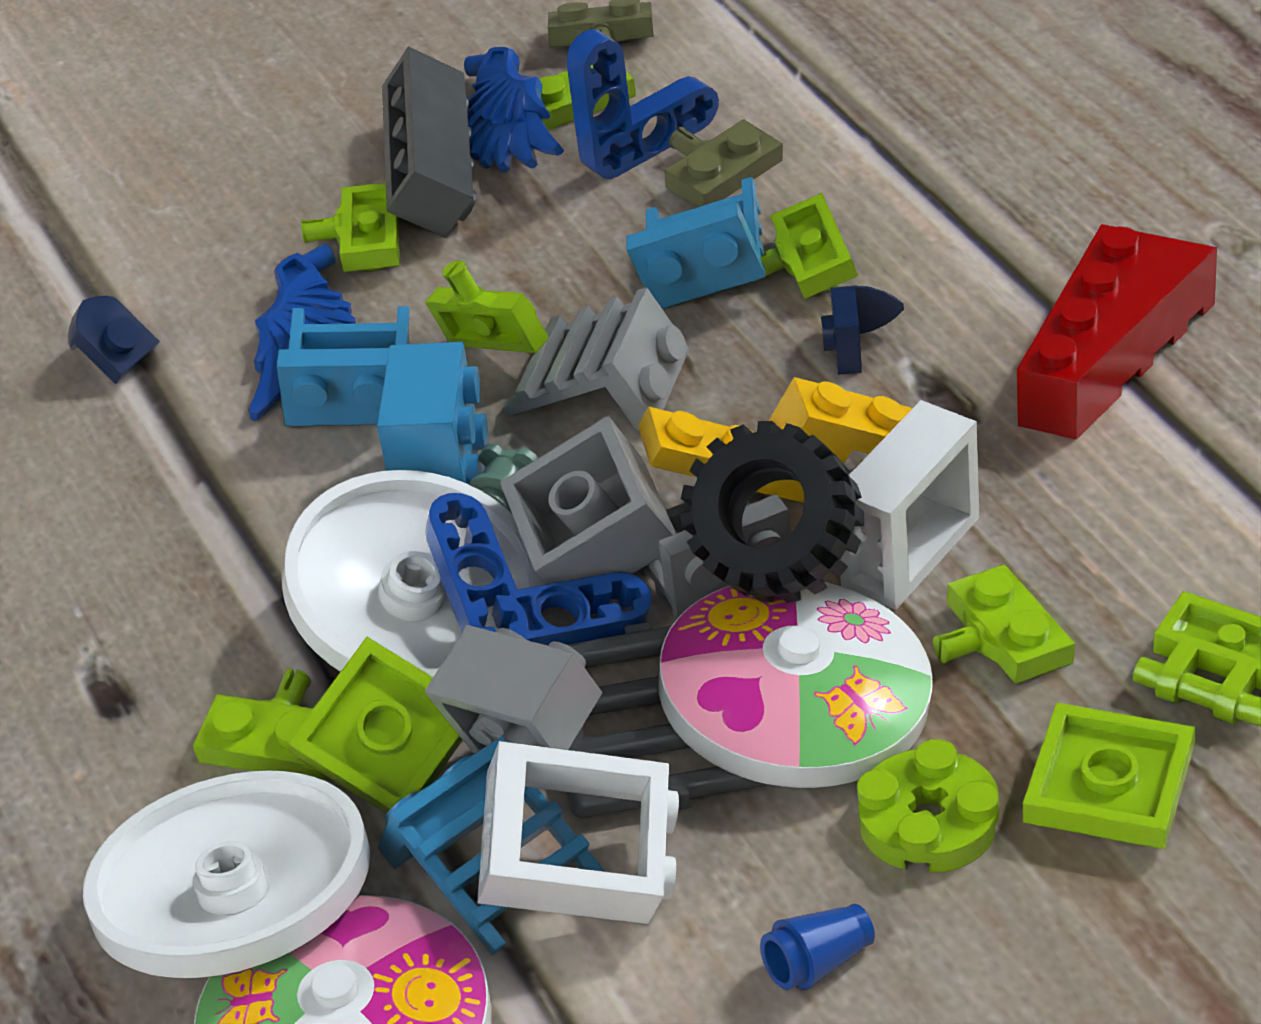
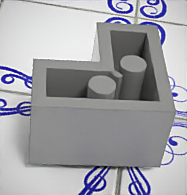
M466 625L424 691L474 754L501 736L509 743L568 750L603 693L585 669L586 661L583 656L568 645L553 641L547 646L528 641L518 633L506 628H498L496 632L470 625Z

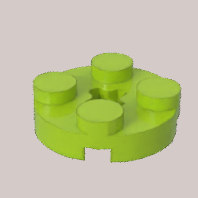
M941 739L924 741L914 750L904 751L883 760L872 770L864 773L857 782L861 837L875 856L891 866L906 870V860L913 863H929V872L955 870L970 864L982 856L990 848L995 838V826L999 820V794L996 782L991 774L977 761L966 755L958 754L956 747L949 741ZM930 803L940 805L942 813L933 815L928 810L915 813L913 811L919 805Z

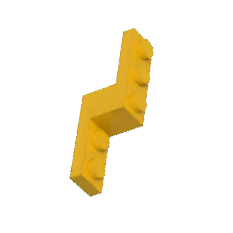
M794 377L768 421H773L781 429H784L786 423L800 427L808 436L813 434L845 463L852 450L870 454L913 408L900 405L885 396L873 398L846 391L831 382L816 383ZM649 406L638 424L650 466L694 477L696 476L689 470L696 458L706 464L713 455L706 446L717 437L725 444L731 442L733 437L730 429L740 426L732 425L729 427L698 419L688 412H669ZM778 480L766 484L756 491L768 495L777 494L778 497L804 503V491L799 481Z

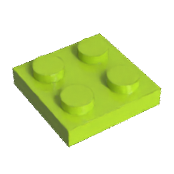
M366 636L288 742V747L291 754L387 814L396 803L407 795L416 791L419 793L431 785L463 740L424 692L433 677Z
M1056 702L1023 801V823L1166 849L1195 746V727Z

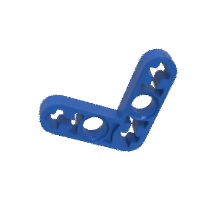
M590 29L582 32L569 47L567 71L579 157L586 167L603 178L612 179L618 177L670 148V137L675 130L679 132V127L686 128L687 131L694 135L708 126L716 115L719 105L717 92L697 78L690 76L681 78L630 106L622 47L599 30ZM609 93L607 106L602 113L593 117L595 104L600 97ZM657 116L655 128L650 135L642 139L645 125L652 117Z
M448 493L439 496L432 503L425 530L426 541L461 632L466 625L496 632L494 627H485L488 607L493 606L492 617L497 628L512 630L528 641L547 646L553 641L571 644L625 634L624 626L645 623L652 601L651 592L645 582L635 575L625 572H613L517 590L487 512L482 504L472 496L463 493ZM455 520L459 528H467L464 546L459 547L460 536L456 526L453 523H446V521ZM467 567H478L490 573L493 581L485 586H473L463 581L458 573ZM613 599H617L618 602H619V604H620L622 607H631V610H630V611H622V609H621V607L619 606V604H617V603H611V604H609V601H610V600H613ZM550 607H560L572 613L576 622L567 627H557L545 621L541 612ZM590 614H596L595 619L590 618Z

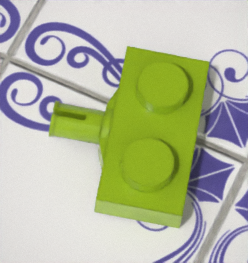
M386 182L341 187V204L334 217L301 220L304 244L337 239V243L340 246L343 272L358 270L376 271L384 267L400 266V217L387 212Z
M823 193L770 215L776 230L774 242L776 247L764 251V256L761 257L765 276L785 268L789 274L796 278L804 299L820 292L828 291L830 287H837L839 284L859 276Z
M455 260L444 267L442 275L448 281L450 287H437L425 301L448 342H463L464 347L537 353L549 338L536 316L533 304L526 298L524 293L483 290L474 281L464 260H461V262Z
M1005 564L947 583L946 604L963 622L964 627L933 637L934 652L938 659L941 658V663H948L950 660L973 652L982 653L985 657L998 663L1015 684L1073 664L1076 643Z
M293 668L287 669L283 674V679L275 697L271 700L260 701L216 694L193 744L198 762L249 771L294 772L324 780L326 775L291 754L288 747V742L313 710V708L300 706L306 690L311 684L310 677L301 670L297 669L294 674Z

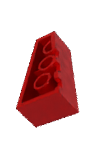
M1101 224L1017 368L1018 426L1077 440L1122 396V386L1135 375L1141 377L1153 365L1154 354L1167 342L1174 345L1187 332V322L1196 313L1204 315L1215 305L1217 247L1134 231L1128 227H1114Z

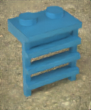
M753 177L741 180L742 194L660 219L657 207L647 209L646 230L626 236V250L644 287L649 289L662 309L765 278V269L761 262V257L764 256V249L759 238L762 235V227L758 220V215L761 214V207L757 200L756 184Z
M398 306L397 323L305 324L304 308H292L289 349H278L277 373L285 426L377 425L390 345L410 344L409 306Z
M503 736L476 754H469L458 760L443 773L441 778L419 793L417 791L413 792L396 803L385 815L387 823L378 845V849L394 869L414 856L492 955L504 948L506 942L490 922L510 907L481 904L477 907L465 892L464 888L479 878L481 853L452 873H450L437 855L483 824L487 771L498 742H507ZM525 787L524 801L535 815L522 823L521 848L548 829L561 845V848L539 864L567 867L574 862L579 869L605 872L588 851L590 843L582 834L576 836L562 819L563 810L555 800L549 803L538 788Z

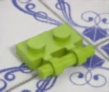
M1182 591L1154 632L1153 652L1168 657L1167 661L1163 664L1146 657H1141L1134 669L1133 682L1155 689V696L1173 704L1177 705L1183 699L1211 709L1215 719L1236 725L1242 720L1261 727V698L1251 694L1255 688L1261 690V617ZM1199 668L1226 679L1221 684L1195 675L1194 672Z

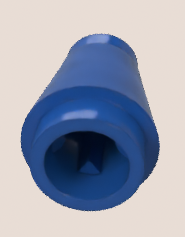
M851 904L847 907L777 920L773 924L771 932L762 936L760 952L768 974L780 988L789 990L797 987L801 990H808L859 953L863 948L873 944L875 931L865 909L858 904Z

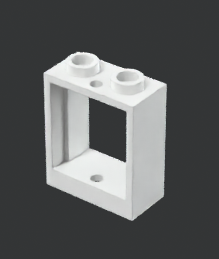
M922 400L849 474L858 484L862 498L856 500V504L864 511V526H854L853 533L861 540L857 553L846 550L840 559L848 566L840 576L841 586L861 593L894 610L900 607L979 519L977 421Z
M499 741L487 771L477 903L649 924L661 900L671 899L676 879V859L672 856H665L666 833L672 834L674 832L679 808L678 792L668 790L669 763ZM525 787L641 801L638 876L520 861Z

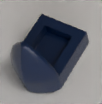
M869 286L830 287L832 315H821L824 351H836L838 375L862 373L860 334L874 331L891 322L904 310V303L883 290Z
M97 296L83 300L74 313L68 330L70 349L79 348L115 384L153 352L160 342L120 301L111 296Z

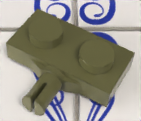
M611 0L609 6L588 8L586 3L574 2L559 6L556 12H548L547 28L550 48L570 46L578 35L590 29L599 30L616 42L654 37L651 2L640 3V0Z
M745 119L709 141L701 140L687 131L686 128L679 127V132L675 130L672 133L669 144L671 148L678 150L685 157L665 169V187L695 207L723 200L742 188V179L753 177L754 180L783 161V143Z

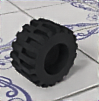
M758 421L757 432L754 433L744 424L730 429L733 437L731 442L725 444L717 437L706 446L713 454L706 464L697 458L689 471L697 477L695 486L683 485L681 500L691 506V511L680 513L682 528L693 536L687 541L692 553L703 560L704 563L702 565L717 578L743 595L750 594L759 601L773 603L775 596H779L787 603L801 600L800 591L806 588L814 595L828 588L822 579L831 571L839 578L848 568L840 560L845 551L856 554L861 540L853 533L854 526H864V511L856 504V500L862 498L858 484L848 475L850 473L849 469L824 443L813 434L808 436L798 426L786 423L784 429H781L773 421ZM778 480L799 481L804 491V510L796 528L785 539L773 545L764 547L749 546L743 535L742 518L750 498L761 487Z

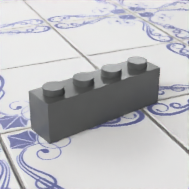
M408 46L382 85L387 212L446 238L458 220L464 221L469 216L476 200V191L473 190L472 185L474 160L470 158L469 141L471 128L468 127L467 118L469 98L466 96L464 72Z

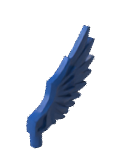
M507 47L490 48L486 54L468 56L464 61L466 74L470 77L477 76L476 83L472 84L476 92L469 97V110L467 111L468 127L471 128L469 141L470 155L473 159L479 160V163L485 169L490 168L495 161L501 172H507L510 169L512 155L521 164L531 169L538 165L534 149L556 156L564 152L560 144L549 133L542 120L550 118L551 115L542 101L543 84L537 76L519 74V56L513 49Z
M322 244L304 255L299 253L293 254L281 261L274 269L275 280L278 286L275 302L264 314L255 320L256 330L259 335V345L254 365L255 370L262 372L249 408V416L253 421L259 420L281 396L277 373L278 349H289L292 308H304L305 324L356 323V318L351 315V303L343 300L341 292L329 289L328 281L324 280L319 273L336 262L334 253L327 244Z

